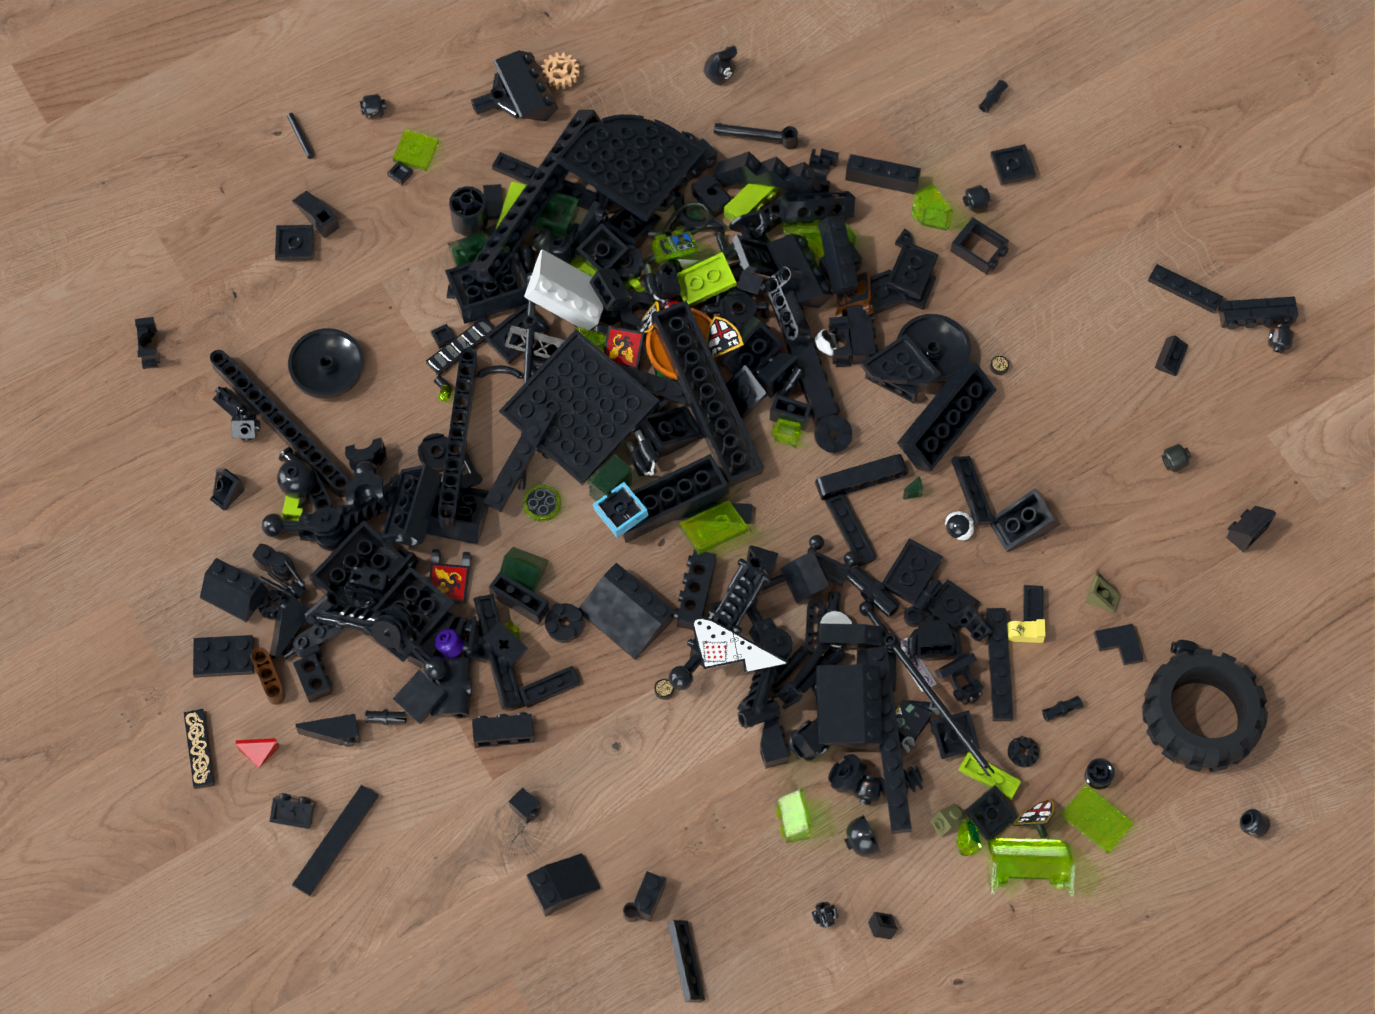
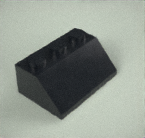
M215 558L205 572L200 599L247 623L269 591L261 580Z

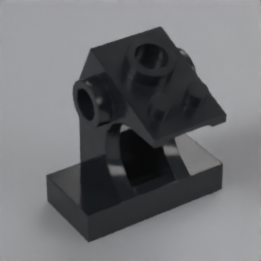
M966 653L934 671L937 678L944 679L948 677L954 689L953 695L958 702L961 701L963 705L968 702L970 704L975 703L980 699L979 696L983 694L984 687L978 679H973L969 671V664L977 661L974 653ZM963 674L968 684L960 687L956 677Z

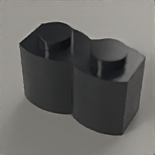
M259 544L252 554L257 567L265 572L270 571L283 581H289L293 575L285 564L287 560L295 570L292 559L284 553L276 552L271 546Z

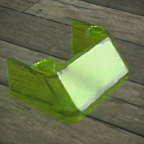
M1032 839L988 840V883L991 893L995 894L996 887H1003L1008 883V879L1049 880V883L1057 889L1067 887L1069 895H1074L1076 865L1067 842Z

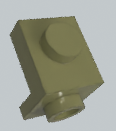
M954 803L940 810L930 820V823L942 837L949 830L963 824L967 819Z

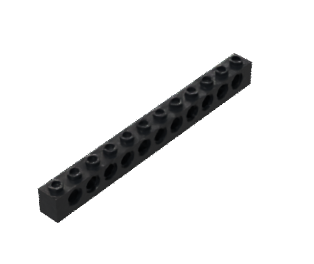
M579 109L471 264L468 270L477 282L494 283L570 172L555 162L557 156L583 128L592 122L601 121L595 110Z

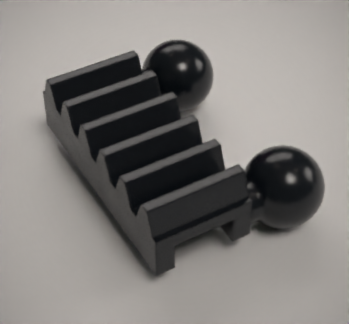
M813 535L809 540L810 548L807 553L811 551L816 552L828 580L831 583H836L839 587L843 586L851 567L858 564L859 555L855 551H849L844 555L845 564L817 552V550L824 546V539L820 535Z

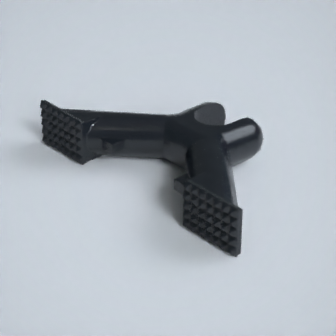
M677 190L675 192L679 199L673 204L675 211L685 204L684 195ZM683 209L672 221L669 229L673 232L678 226H684L685 229L681 234L688 233L701 227L707 218L692 220L686 215V210ZM712 216L708 226L703 230H723L725 232V224Z

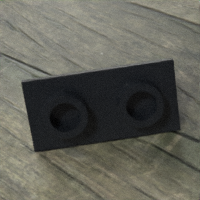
M219 386L216 388V396L212 400L230 416L233 417V414L252 411L247 404L227 387Z

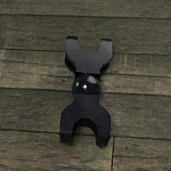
M382 437L373 439L372 444L365 449H356L355 444L346 446L345 456L349 460L350 468L354 471L353 480L345 486V497L349 508H358L361 501L368 497H376L378 502L386 501L387 489L383 486L382 477L378 475L379 466L387 460V451Z

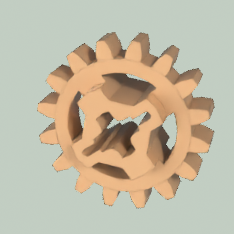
M555 53V57L549 55V60L544 59V65H541V72L545 81L549 82V87L555 85L556 89L559 86L565 89V85L571 87L572 82H577L579 64H577L576 59L572 60L571 55L565 57V53H562L561 56Z

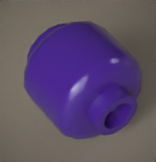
M445 629L435 638V646L443 656L454 658L462 652L464 641L455 630Z

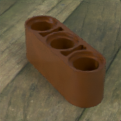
M256 648L251 653V659L267 699L271 704H280L285 699V693L269 653L265 648ZM259 657H266L262 662L257 661ZM266 674H273L269 679H264ZM275 690L280 691L276 696L270 695Z

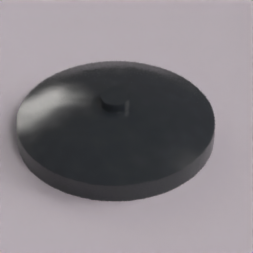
M940 314L917 316L908 321L898 334L897 339L906 334L940 372V378L931 384L947 382L963 362L968 363L971 353L969 337L959 323L947 316Z
M323 328L305 334L294 344L288 358V369L293 383L300 391L315 398L328 399L347 393L358 383L364 369V358L359 344L352 336L338 329Z

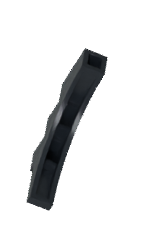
M750 151L718 162L713 175L724 187L749 183L774 186L797 195L829 192L815 179L816 172L806 162L788 167L777 156L760 162Z

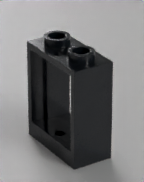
M972 217L952 242L950 252L987 275L990 270L996 268L999 258L1005 257L1009 251V240ZM974 233L998 248L988 262L963 247Z

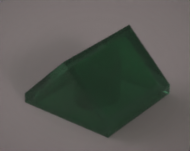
M512 547L504 555L500 572L535 592L549 560Z

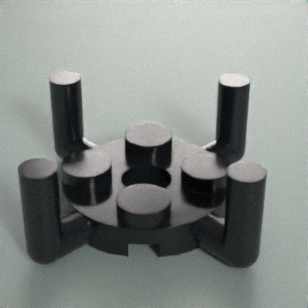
M736 281L737 285L731 288V292L727 293L720 301L719 306L708 307L706 310V315L711 320H713L714 314H720L721 318L732 323L737 330L751 315L755 316L756 311H761L762 318H768L769 304L756 303L754 298H751L746 292L739 291V288H737L738 281ZM738 305L741 306L743 310L740 312H736L733 310V307Z

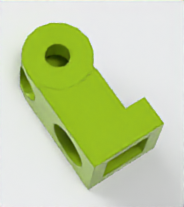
M286 496L282 511L285 521H299L301 513H304L301 506L306 500V496L298 499Z

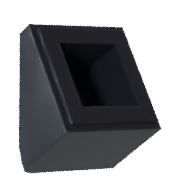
M874 912L868 921L873 937L892 939L898 930L892 914Z

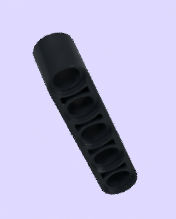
M896 454L819 477L815 480V485L821 500H827L841 493L846 495L902 478L909 471L903 456Z

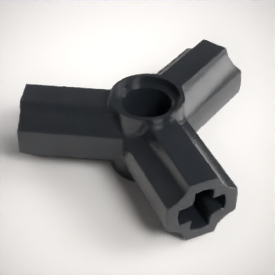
M499 73L494 75L493 87L490 93L471 99L474 112L477 115L496 109L503 110L515 119L519 118V114L508 95Z

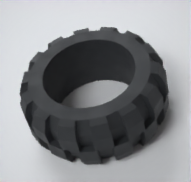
M1196 649L1194 654L1184 651L1171 657L1167 664H1162L1154 673L1144 694L1145 700L1142 705L1143 721L1148 725L1146 732L1154 745L1159 744L1164 749L1162 754L1173 763L1178 759L1186 763V769L1199 772L1202 768H1209L1211 772L1224 770L1230 764H1238L1249 756L1261 739L1268 718V712L1265 709L1267 698L1261 685L1257 686L1254 682L1257 676L1247 666L1241 668L1234 663L1237 658L1224 652L1221 657L1213 655V650ZM1191 683H1204L1218 688L1227 695L1235 707L1238 719L1237 730L1219 738H1206L1190 732L1179 722L1174 714L1171 702L1172 692L1183 685Z

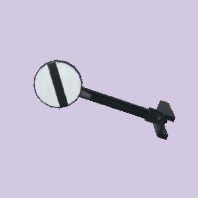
M833 610L826 612L820 617L817 624V632L819 635L820 623H853L845 613ZM820 644L794 680L777 689L770 698L775 699L779 697L784 702L782 706L784 710L799 702L803 697L798 691L800 684L828 647L833 649L844 647Z

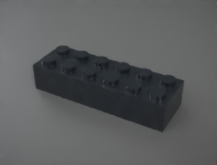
M963 362L897 442L916 469L932 471L997 391L977 363Z
M709 454L633 490L634 495L647 509L648 516L622 534L625 543L728 495V484L712 455Z

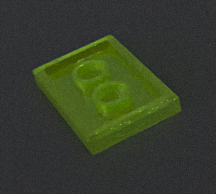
M729 500L679 523V528L698 555L747 533L749 529Z
M1087 785L1083 787L1060 815L1107 854L1110 853L1133 825L1132 821Z

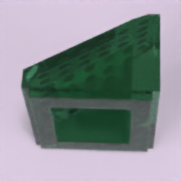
M920 476L904 489L903 500L922 496L923 485Z

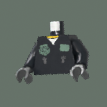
M903 700L898 707H895L900 747L905 748L907 753L911 752V746L916 747V739L930 722L933 714L931 712L933 711L936 715L940 714L932 701Z

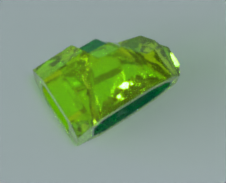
M967 819L959 825L956 846L960 855L970 856L981 850L982 841L975 824Z

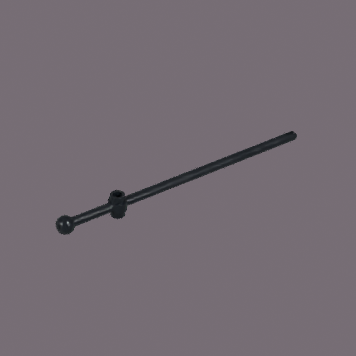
M529 272L526 276L528 284L533 272ZM529 299L528 313L523 320L524 328L527 330L524 384L532 376L534 331L538 328V320L535 317L536 303ZM526 470L518 482L519 490L521 481H523V490L525 489Z
M862 602L859 606L860 613L863 616H868L874 626L883 627L884 645L887 646L889 651L895 652L987 776L991 777L986 769L989 768L993 774L994 770L902 650L900 639L896 635L889 633L874 613V606L871 602Z

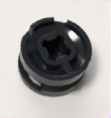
M1097 758L1088 764L1084 778L1091 788L1103 790L1111 784L1115 770L1108 760Z

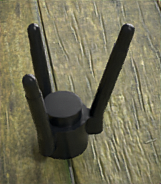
M287 560L285 564L297 582L293 580L288 585L269 571L267 574L285 587L283 588L263 576L259 577L260 580L287 594L289 597L294 596L296 599H299L307 589L303 586L306 582L299 577Z

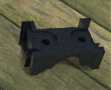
M822 148L820 156L816 155V149H812L809 166L816 172L815 179L825 189L830 191L831 181L826 180L830 166L837 167L839 152Z
M848 316L829 317V332L835 334L837 342H842L845 345L840 349H833L832 363L836 367L851 366L850 355L853 354L850 345Z
M154 317L135 319L138 340L137 354L138 358L141 357L142 368H156L160 363L157 349L144 348L148 343L152 342L151 339L154 337L155 332H157Z

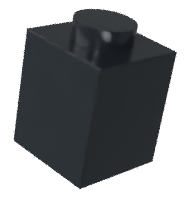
M523 787L508 801L509 807L526 823L530 819L533 821L540 814V803Z

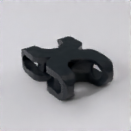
M633 291L630 293L632 298L624 309L606 311L603 306L599 321L608 325H614L621 321L623 329L639 331L643 328L644 323L642 319L634 316L633 313L637 310L648 311L654 304V300L647 294Z

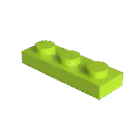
M968 752L958 771L988 788L996 785L1003 796L1012 800L1021 781L991 764L989 765L994 770V774L987 768L986 770L991 777L987 776L975 758Z

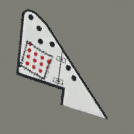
M700 617L692 622L703 669L743 661L744 670L748 672L788 663L783 658L714 620Z

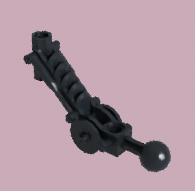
M395 474L394 477H391L390 482L384 485L387 489L386 501L378 502L376 497H368L361 501L358 508L350 509L349 505H339L338 508L322 507L313 514L301 513L299 521H285L281 515L272 513L265 516L262 520V531L267 536L273 538L280 536L284 531L298 532L301 541H317L322 549L334 550L347 538V534L352 533V530L359 526L363 520L367 522L384 511L389 512L399 475Z
M759 555L751 556L747 561L743 558L738 560L740 567L731 580L726 595L716 611L711 609L708 612V619L718 622L737 634L742 633V628L739 627V624L748 608L755 602L765 583L769 584L772 581V577L764 573V558ZM695 637L687 641V645L691 647L690 659L684 666L674 667L668 675L670 685L679 691L689 688L693 682L694 671L700 665L703 667Z
M327 592L304 614L305 620L310 625L316 626L322 622L327 623V625H336V627H345V629H355L354 631H363L365 635H372L381 646L396 648V651L404 657L412 652L423 663V672L426 677L432 680H439L447 673L448 665L445 659L437 655L431 656L419 644L424 636L413 626V615L404 606L393 604L381 611L370 610V608L355 607L352 604H341L340 597L335 592Z
M757 597L746 612L753 624L749 634L755 644L787 660L792 651L793 642L791 636L783 629L776 628L771 617L766 619L761 617L756 608L758 604ZM784 664L754 670L753 682L750 685L751 690L747 695L749 699L745 703V706L749 708L739 711L737 714L741 727L746 729L780 716L781 712L778 702L773 699L768 701V699L775 694L776 689L774 687L778 683L779 670Z

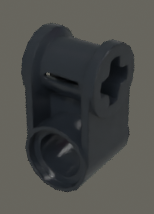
M664 263L655 276L658 297L660 300L679 299L681 289L678 283L676 268L670 263Z

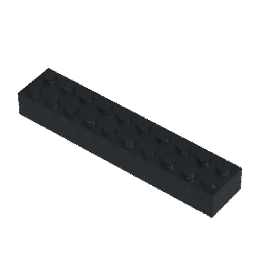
M687 300L653 313L651 323L712 456L728 484V488L762 474L764 466Z

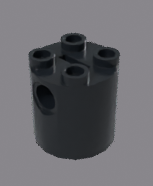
M470 186L458 188L452 193L449 207L454 231L464 236H480L488 225L484 194L479 189Z

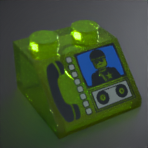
M682 229L672 232V236L666 237V234L655 236L656 240L651 241L656 263L698 252L699 248L690 231L684 232Z

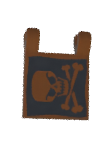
M870 271L857 274L859 286L853 291L836 294L837 311L835 317L847 316L845 312L847 306L862 305L867 315L874 313Z

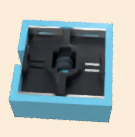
M625 482L613 489L611 495L608 497L605 495L593 504L595 512L617 538L648 516L647 509Z

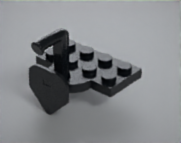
M765 210L744 214L729 224L730 230L742 233V236L736 235L733 237V243L727 246L724 238L725 232L719 231L714 233L720 251L723 252L725 258L730 260L738 254L740 265L744 270L769 277L779 270L766 246L770 241L764 233L768 226Z

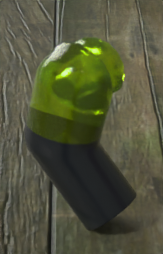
M439 375L434 380V383L440 388L438 399L446 402L451 397L452 387Z

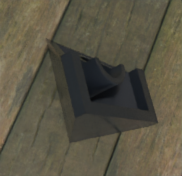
M216 469L213 495L210 500L224 511L244 492L241 480L229 470Z

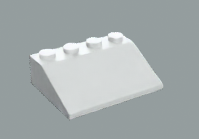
M540 250L524 295L525 298L585 331H589L598 325L603 310V304L589 283L592 279L591 276L545 250Z

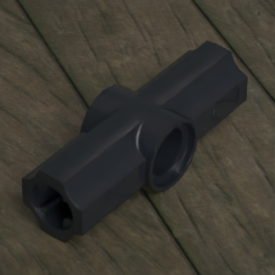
M861 567L853 568L847 575V580L860 591L863 599L874 604L887 617L892 616L900 607V604L886 592L884 585L877 579L873 580Z

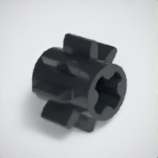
M829 902L818 903L815 906L816 911H812L813 920L816 924H820L821 927L832 926L835 923L834 918H838L837 908Z

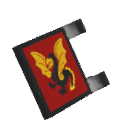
M601 324L595 326V331L607 333L604 353L616 364H622L634 369L639 368L645 332Z
M433 549L429 582L455 603L466 604L471 564L470 552H463L462 565L439 564L440 551Z

